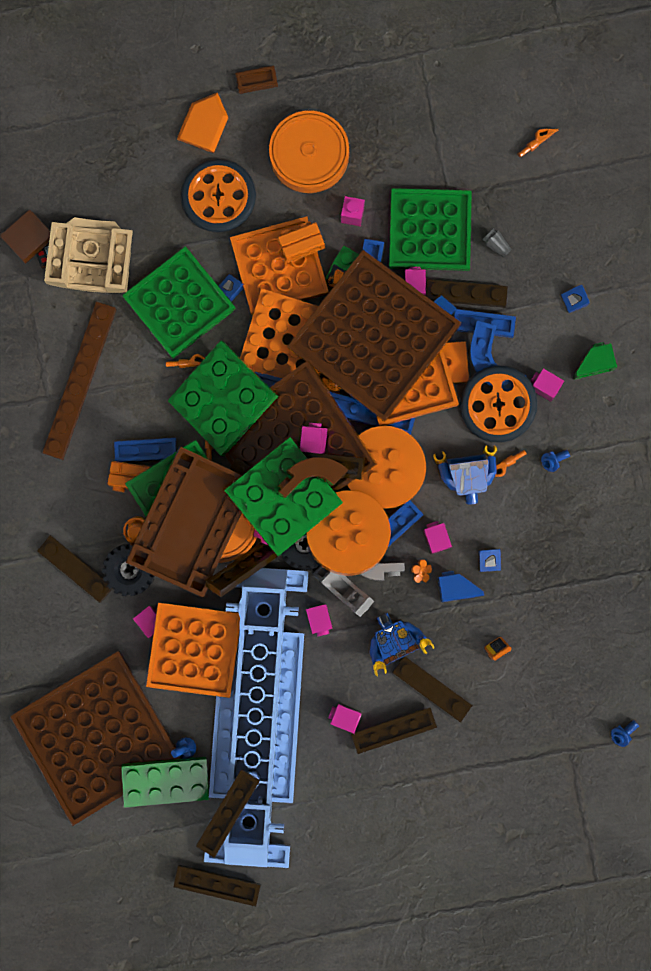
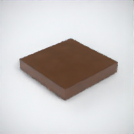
M29 210L3 232L0 237L26 264L49 244L51 231Z

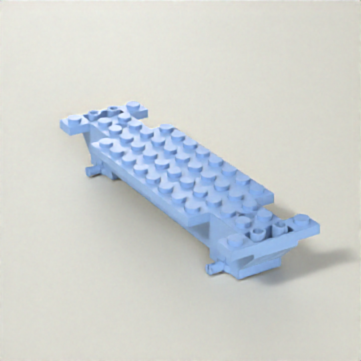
M261 568L235 587L242 588L240 602L226 603V606L234 607L226 608V612L239 613L240 631L230 698L216 696L209 797L225 798L241 769L259 779L260 782L215 858L205 852L204 862L289 868L290 845L269 844L271 832L284 833V829H281L284 828V824L271 823L272 802L293 803L304 634L284 632L285 615L298 616V612L290 611H299V607H286V592H307L308 571ZM262 604H267L270 608V612L266 616L259 614L258 609ZM245 817H252L255 820V825L247 827L244 824Z

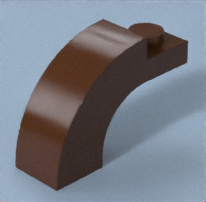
M318 457L300 461L286 471L292 478L286 477L278 485L281 489L277 493L282 498H286L301 481L308 477L321 478L332 486L348 469L339 462L328 458Z

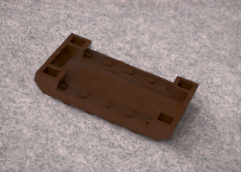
M180 446L130 550L126 563L204 598L208 589L206 587V580L213 576L242 514L224 490L242 475Z

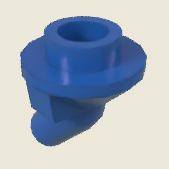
M568 450L554 454L552 451L543 454L541 462L547 471L554 472L560 467L559 461L571 456Z
M633 720L624 729L621 726L612 729L611 736L613 742L621 747H626L632 740L629 735L639 727V724Z
M182 738L177 742L176 748L171 751V754L174 758L178 756L190 758L196 752V743L191 738Z

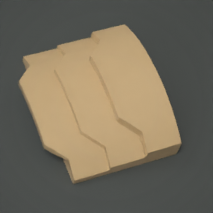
M74 217L67 223L52 222L45 283L52 286L90 292H127L133 231L121 229L115 221H99Z

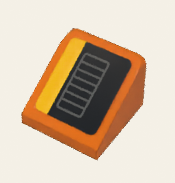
M498 637L484 647L491 660L495 661L511 651V647L502 637Z

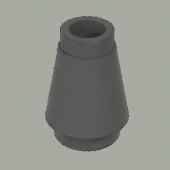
M494 228L482 239L485 242L484 245L503 258L512 250L500 231H496Z

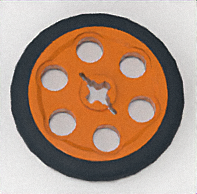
M216 159L199 164L185 178L181 190V202L185 214L191 222L207 231L224 232L240 226L247 220L255 206L256 190L251 176L240 165L229 160ZM226 174H231L234 177L231 183L223 181V177ZM205 175H212L214 177L213 182L210 184L204 183L203 178ZM218 185H219V190H220V192H221V195H224V196H220L219 206H218V201H217V199H216V196H213V195H216V194H217ZM197 191L204 193V198L200 201L193 198L194 193ZM235 191H242L244 193L243 198L240 200L234 199L233 193ZM227 207L234 210V214L230 217L223 215V211ZM206 208L214 210V214L211 217L203 215V211Z
M495 365L476 372L467 381L460 397V411L464 423L474 435L489 442L503 443L516 439L529 429L535 419L538 400L531 381L523 373L515 368ZM504 380L512 381L513 388L510 391L502 389L501 385ZM484 382L492 384L493 389L490 393L485 394L482 392L481 385ZM497 392L500 401L504 402L500 409V416L497 407L493 406V403L497 401ZM518 396L523 397L525 400V404L521 408H516L513 404V400ZM477 400L484 403V409L481 412H475L472 408L473 403ZM508 415L515 416L516 423L514 426L509 427L505 424V418ZM488 417H493L496 420V425L491 429L486 428L484 425V421Z

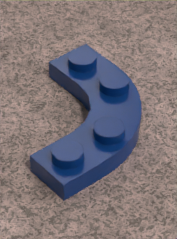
M476 321L470 345L471 361L476 372L497 365L491 354L497 325ZM504 380L501 387L504 391H510L513 388V383L511 380Z

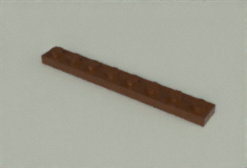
M99 302L95 304L43 450L45 455L64 460L117 310L115 307Z

